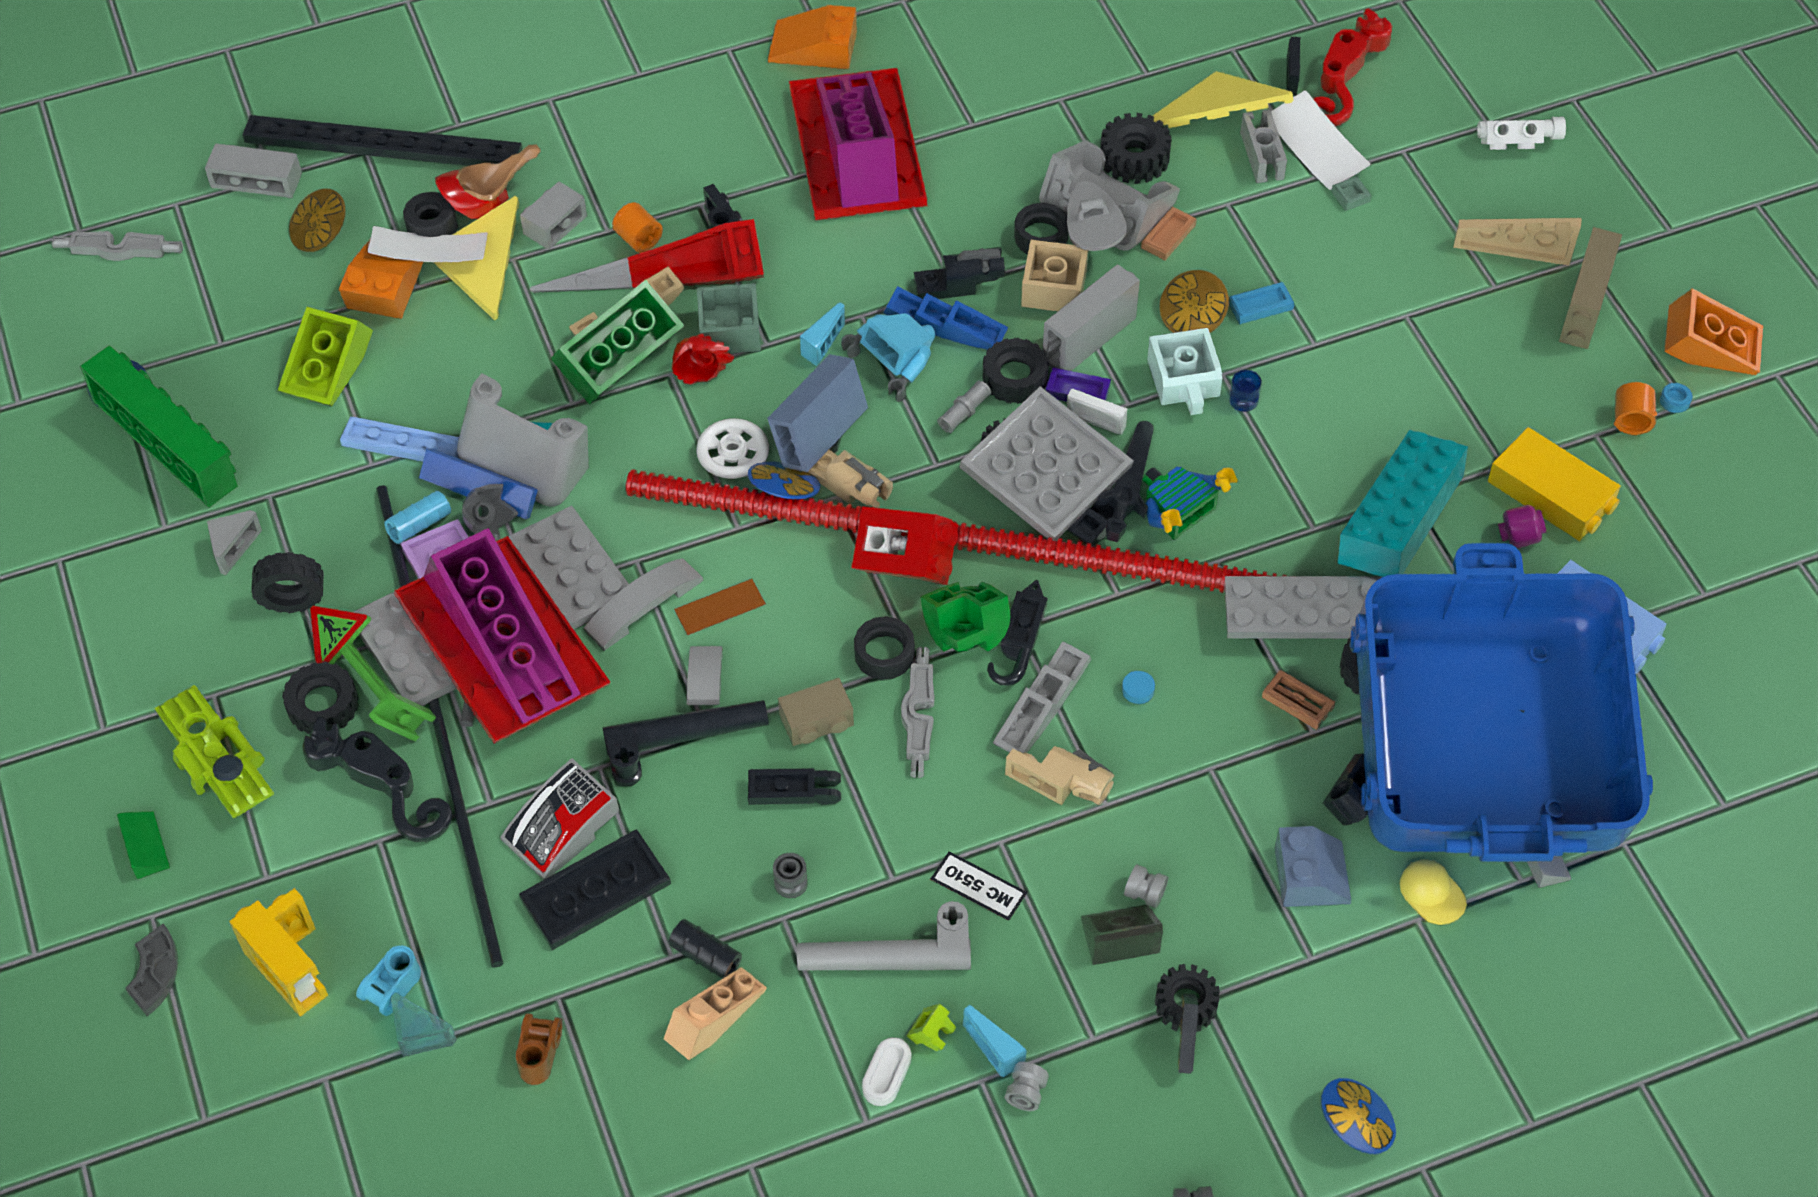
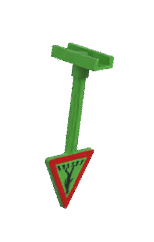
M311 606V623L315 661L317 664L323 662L334 664L343 655L380 700L378 705L369 714L374 723L416 742L419 736L415 730L425 719L433 722L436 716L430 709L392 692L354 647L353 641L368 625L371 617L366 614Z

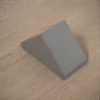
M249 510L207 521L213 554L221 574H228L261 533L262 528L256 512Z

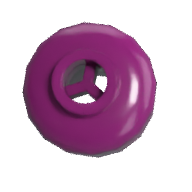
M1524 505L1504 511L1502 516L1503 522L1497 524L1502 542L1508 540L1517 549L1541 542L1542 534L1547 533L1541 510H1535L1532 505Z

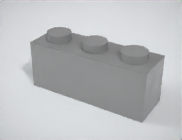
M216 143L205 166L211 188L289 198L293 197L302 175L299 160L295 153Z

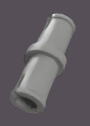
M976 381L963 396L959 395L954 400V405L945 414L937 419L939 426L945 432L952 433L966 417L970 418L975 413V408L984 399L991 395L989 386L983 381Z

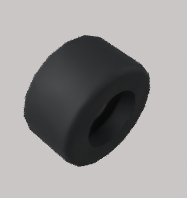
M432 191L420 193L413 196L403 209L404 222L409 233L425 237H438L441 235H453L458 229L455 209L441 193Z

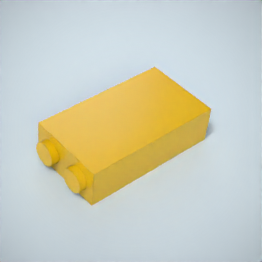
M1529 427L1492 463L1487 481L1521 504L1532 505L1535 510L1540 509L1544 519L1578 541L1588 532L1593 534L1600 526L1602 517L1605 514L1611 515L1620 502L1617 496L1621 485Z

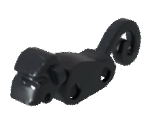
M317 716L312 731L309 732V736L306 735L304 737L302 745L306 763L311 769L326 771L336 766H341L352 780L364 786L385 792L392 799V817L397 831L410 841L428 842L440 837L447 831L452 822V811L449 804L440 798L427 799L420 804L416 811V818L419 823H426L431 813H438L440 816L434 824L425 828H417L406 819L405 798L410 797L413 792L414 783L407 763L374 733L367 731L351 734L343 740L337 723L333 724L332 729L329 731L324 717ZM363 737L368 738L371 743L364 742Z

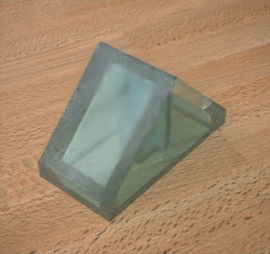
M397 993L392 995L391 1003L397 1041L403 1057L454 1045L457 1039L451 1024Z

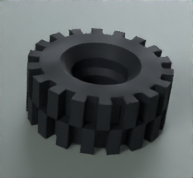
M1127 113L1124 115V119L1117 116L1114 118V123L1109 121L1106 124V129L1103 128L1100 149H1102L1105 155L1104 170L1107 174L1112 171V177L1118 179L1120 176L1123 177L1122 182L1128 183L1129 179H1133L1134 184H1140L1141 179H1145L1147 183L1152 181L1153 175L1159 178L1162 171H1166L1170 160L1172 138L1169 135L1168 127L1163 128L1161 120L1154 122V117L1151 115L1143 118V113H1137L1136 117H1131V113ZM1139 148L1144 151L1136 153L1130 152L1126 149Z

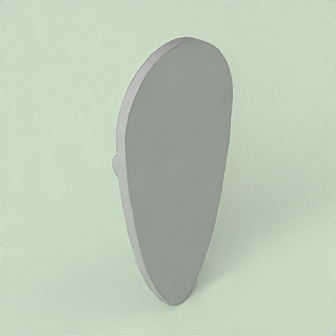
M1082 181L1077 184L1069 198L1067 210V226L1071 242L1078 248L1088 251L1105 250L1117 245L1122 241L1127 232V224L1121 210L1108 193L1098 185L1089 181Z

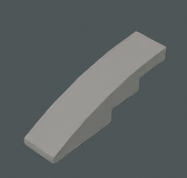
M1062 641L1048 666L1044 664L1030 689L1026 688L993 744L1009 753L1012 748L1021 753H1027L1077 684L1091 661L1090 655Z

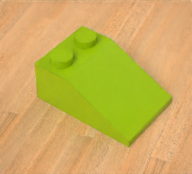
M306 306L278 391L333 406L363 360L373 330L358 320Z

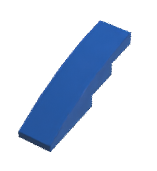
M898 286L884 311L886 315L908 314L921 326H932L935 336L987 350L994 343L1001 342L1008 329L1007 326L957 300L951 306L927 293L924 299H921Z

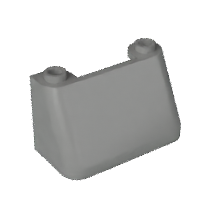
M1087 140L1053 154L1040 192V203L1055 205L1062 209L1067 216L1069 198L1077 184L1082 181H1089L1098 185L1114 200L1125 218L1127 224L1126 235L1122 241L1114 246L1123 251L1134 248L1145 238L1175 204L1180 188L1161 181L1155 183L1150 188L1147 196L1103 173L1105 155L1102 149Z
M481 373L470 390L457 444L458 458L538 489L535 501L548 507L560 505L589 468L588 426L574 419L561 418L556 420L546 430L498 406L497 404L502 397V387L496 380Z

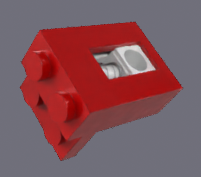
M862 506L851 568L867 573L921 579L934 584L948 585L949 576L953 568L954 546L958 539V524L952 522V519L937 514ZM901 533H907L908 536L903 537ZM898 551H905L904 555H898Z

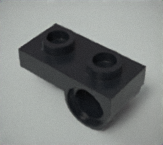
M714 184L703 187L705 208L709 212V229L725 223L743 221L740 213L737 210L733 211L730 207L729 200L724 192L720 193Z
M1364 753L1354 754L1323 801V804L1342 825H1352V823H1357L1368 816V810H1363L1361 805L1362 784L1366 783Z

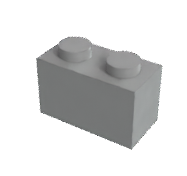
M559 181L552 188L546 190L531 206L526 207L523 213L520 214L523 234L548 250L587 217L584 196Z

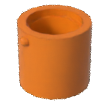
M636 202L623 206L616 213L612 223L613 230L639 253L653 248L658 243L663 232L662 225Z
M1631 382L1620 386L1615 393L1614 426L1621 432L1630 435H1640L1651 431L1655 427L1657 416L1655 390L1650 385L1641 382Z

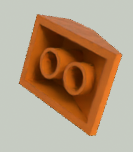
M827 5L777 20L768 62L849 69L857 33L856 7Z
M369 239L348 265L339 287V292L347 309L402 319L423 262L394 259L368 253Z
M1692 288L1669 305L1665 352L1687 364L1757 375L1760 373L1763 325Z

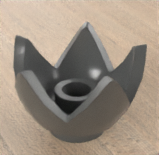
M489 484L474 488L466 496L462 505V518L466 526L473 533L477 534L489 528L494 539H500L499 527L510 522L518 515V512L511 505L501 499L503 484ZM479 507L482 509L481 516L478 514Z

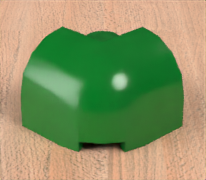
M959 582L922 595L920 599L928 631L936 645L943 652L952 648L957 652L968 651L975 645L988 652L1001 642L1010 625L1008 595L985 582L979 583V586L960 587Z

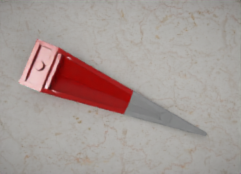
M754 219L725 223L618 261L532 286L529 291L538 293L636 288L642 282L667 267L671 269L683 286L735 284V282L764 278Z

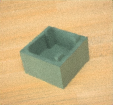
M756 283L698 287L699 333L704 334V337L711 336L714 342H723L724 346L730 348L727 351L729 354L761 351Z

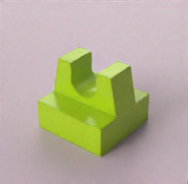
M939 1003L924 1008L906 1036L915 1044L922 1043L935 1051H939L946 1045L938 1036L939 1029L945 1034H950L954 1032L956 1026L948 1017L950 1012Z

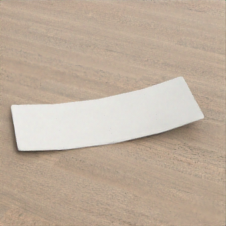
M1306 90L1293 97L1294 101L1291 103H1284L1271 111L1278 134L1303 164L1329 190H1332V185L1343 182L1370 166L1371 163L1338 131Z
M373 226L368 253L394 259L421 262L481 260L484 258L488 233L425 237L415 233Z

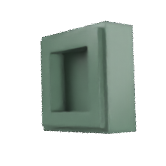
M1357 176L1332 185L1331 192L1345 211L1369 203L1371 200V194Z

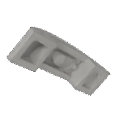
M683 558L658 566L631 582L612 597L586 624L584 631L605 651L629 634L628 626L673 594L680 598L703 581V577Z

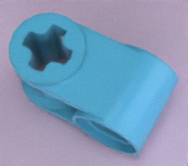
M395 946L387 951L386 955L372 972L360 983L356 993L357 997L362 1001L368 1000L379 1007V1012L384 1016L392 1014L421 977V969L413 951L406 946ZM409 963L405 969L401 971L396 970L399 965Z

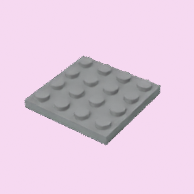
M1039 387L960 461L959 468L1047 539L1051 537L1053 541H1056L1098 500L1101 493L1107 491L1132 467L1134 460L1042 387Z

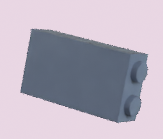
M829 354L767 418L783 467L808 472L868 408L854 359Z

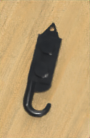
M1035 580L1022 592H1016L1010 611V625L1005 637L1001 640L1002 654L1008 659L1016 661L1012 673L1007 676L999 675L994 670V663H988V675L993 682L999 685H1014L1021 681L1026 673L1048 598L1043 595L1038 580Z

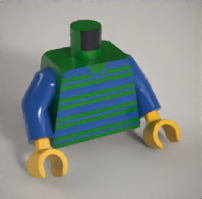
M1155 467L1149 469L1142 479L1149 486L1146 495L1148 524L1151 527L1164 529L1173 540H1176L1216 510L1219 490L1228 492L1231 489L1230 483L1238 482L1232 468H1224L1216 475H1204L1187 471L1183 467H1175L1166 475H1163Z

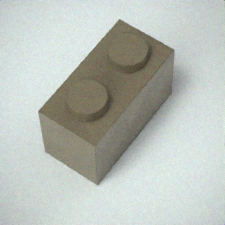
M840 678L778 698L779 715L793 746L801 743L808 744L824 735L841 733L848 727L854 726L853 707Z

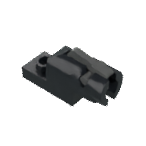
M1001 247L964 250L960 254L943 255L942 269L914 272L917 296L924 299L927 293L937 299L976 295V283L995 281L1005 276L1004 257H1001Z

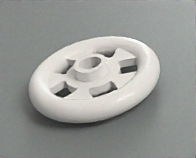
M735 418L724 419L710 425L702 432L696 446V454L703 468L715 476L726 479L748 476L749 468L754 464L765 462L769 453V442L763 430L750 421ZM727 432L728 434L723 436L720 441L717 439L716 436L718 434ZM745 432L752 436V438L746 442L740 435ZM717 448L719 456L711 458L708 450ZM749 449L756 451L752 459L746 458ZM726 461L738 462V465L735 467L724 466Z

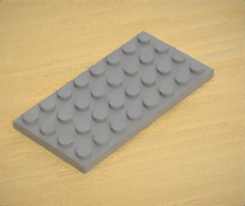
M572 505L508 536L573 629L588 623L612 597L629 585ZM394 592L353 611L354 613L366 614L371 617V621L359 636L398 695L423 706L457 689L421 633L417 631Z

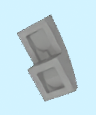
M690 646L687 705L720 704L722 646Z

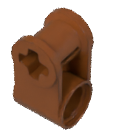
M531 1013L525 1014L516 1051L519 1074L525 1083L538 1085L549 1078L556 1049H558L561 1041L562 1018L555 1017L554 1020L534 1018ZM540 1060L538 1064L527 1065L529 1061Z

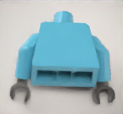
M905 313L896 315L878 314L873 318H869L857 330L858 334L845 335L841 340V345L844 351L847 350L848 357L854 358L860 353L859 343H861L895 376L901 374L902 377L900 379L895 378L888 383V395L895 389H900L896 395V400L900 402L906 397L907 383H912L931 356L930 346L935 338V331L930 325L921 326L910 315Z

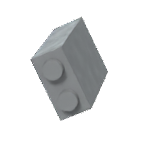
M1117 264L1044 322L1043 350L1049 361L1048 366L1072 371L1136 319L1140 280L1132 272L1125 270Z

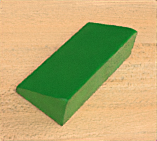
M154 811L118 813V822L130 865L136 878L140 879L169 869L170 864Z

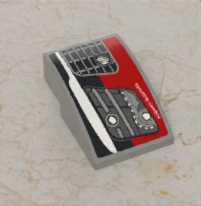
M571 758L520 809L501 835V841L545 880L554 875L595 840L594 832L619 812L617 798Z

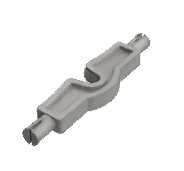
M109 231L73 232L71 237L53 236L52 239L53 248H70L71 254L99 255L104 259L113 261L127 260L133 257L162 258L164 252L182 253L183 251L182 241H165L163 235H148L134 232L126 233L121 243L114 245V236Z
M922 647L916 649V663L911 664L910 690L904 696L901 706V720L907 731L906 758L911 760L910 776L916 778V767H918V778L924 776V761L929 760L930 741L934 724L932 716L915 712L919 709L932 708L935 702L933 665L929 664L930 650L927 647H924L923 658Z

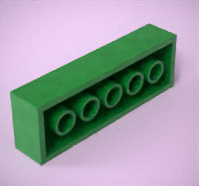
M109 345L80 365L92 401L208 508L238 487L234 475L236 469L229 458L231 456L229 448L220 440L216 442L202 423L196 424L185 407L182 405L176 406L164 388H156L144 370L140 369L138 371L135 369L131 360L124 352L118 353Z

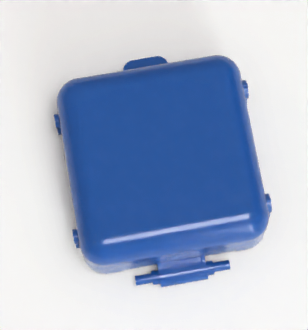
M1468 543L1462 545L1457 550L1453 559L1454 574H1392L1374 582L1367 592L1360 613L1356 614L1355 626L1351 627L1350 648L1352 653H1357L1366 783L1362 784L1361 805L1363 810H1368L1369 826L1376 840L1384 847L1393 851L1469 853L1470 857H1479L1480 862H1551L1553 856H1562L1563 853L1607 851L1622 844L1647 813L1650 802L1649 795H1652L1653 779L1651 775H1647L1631 638L1634 635L1635 622L1633 616H1629L1627 599L1620 586L1610 578L1600 574H1524L1520 551L1515 546L1507 543Z

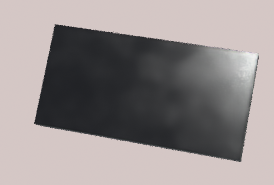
M636 829L519 893V898L553 951L671 885V880Z

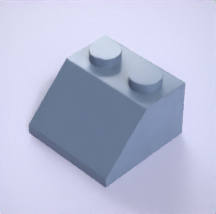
M1313 826L1279 828L1274 848L1283 907L1351 904L1342 841Z

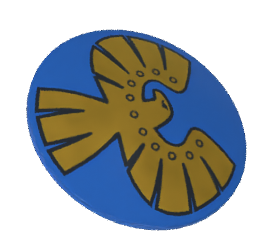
M769 461L754 464L749 468L747 474L748 479L755 487L777 497L806 499L815 496L820 490V483L816 477L808 472L783 467L782 462Z
M1348 1078L1334 1079L1324 1087L1321 1095L1322 1111L1327 1123L1342 1141L1350 1147L1368 1154L1383 1153L1393 1145L1396 1136L1393 1116L1384 1101L1372 1089L1356 1080Z

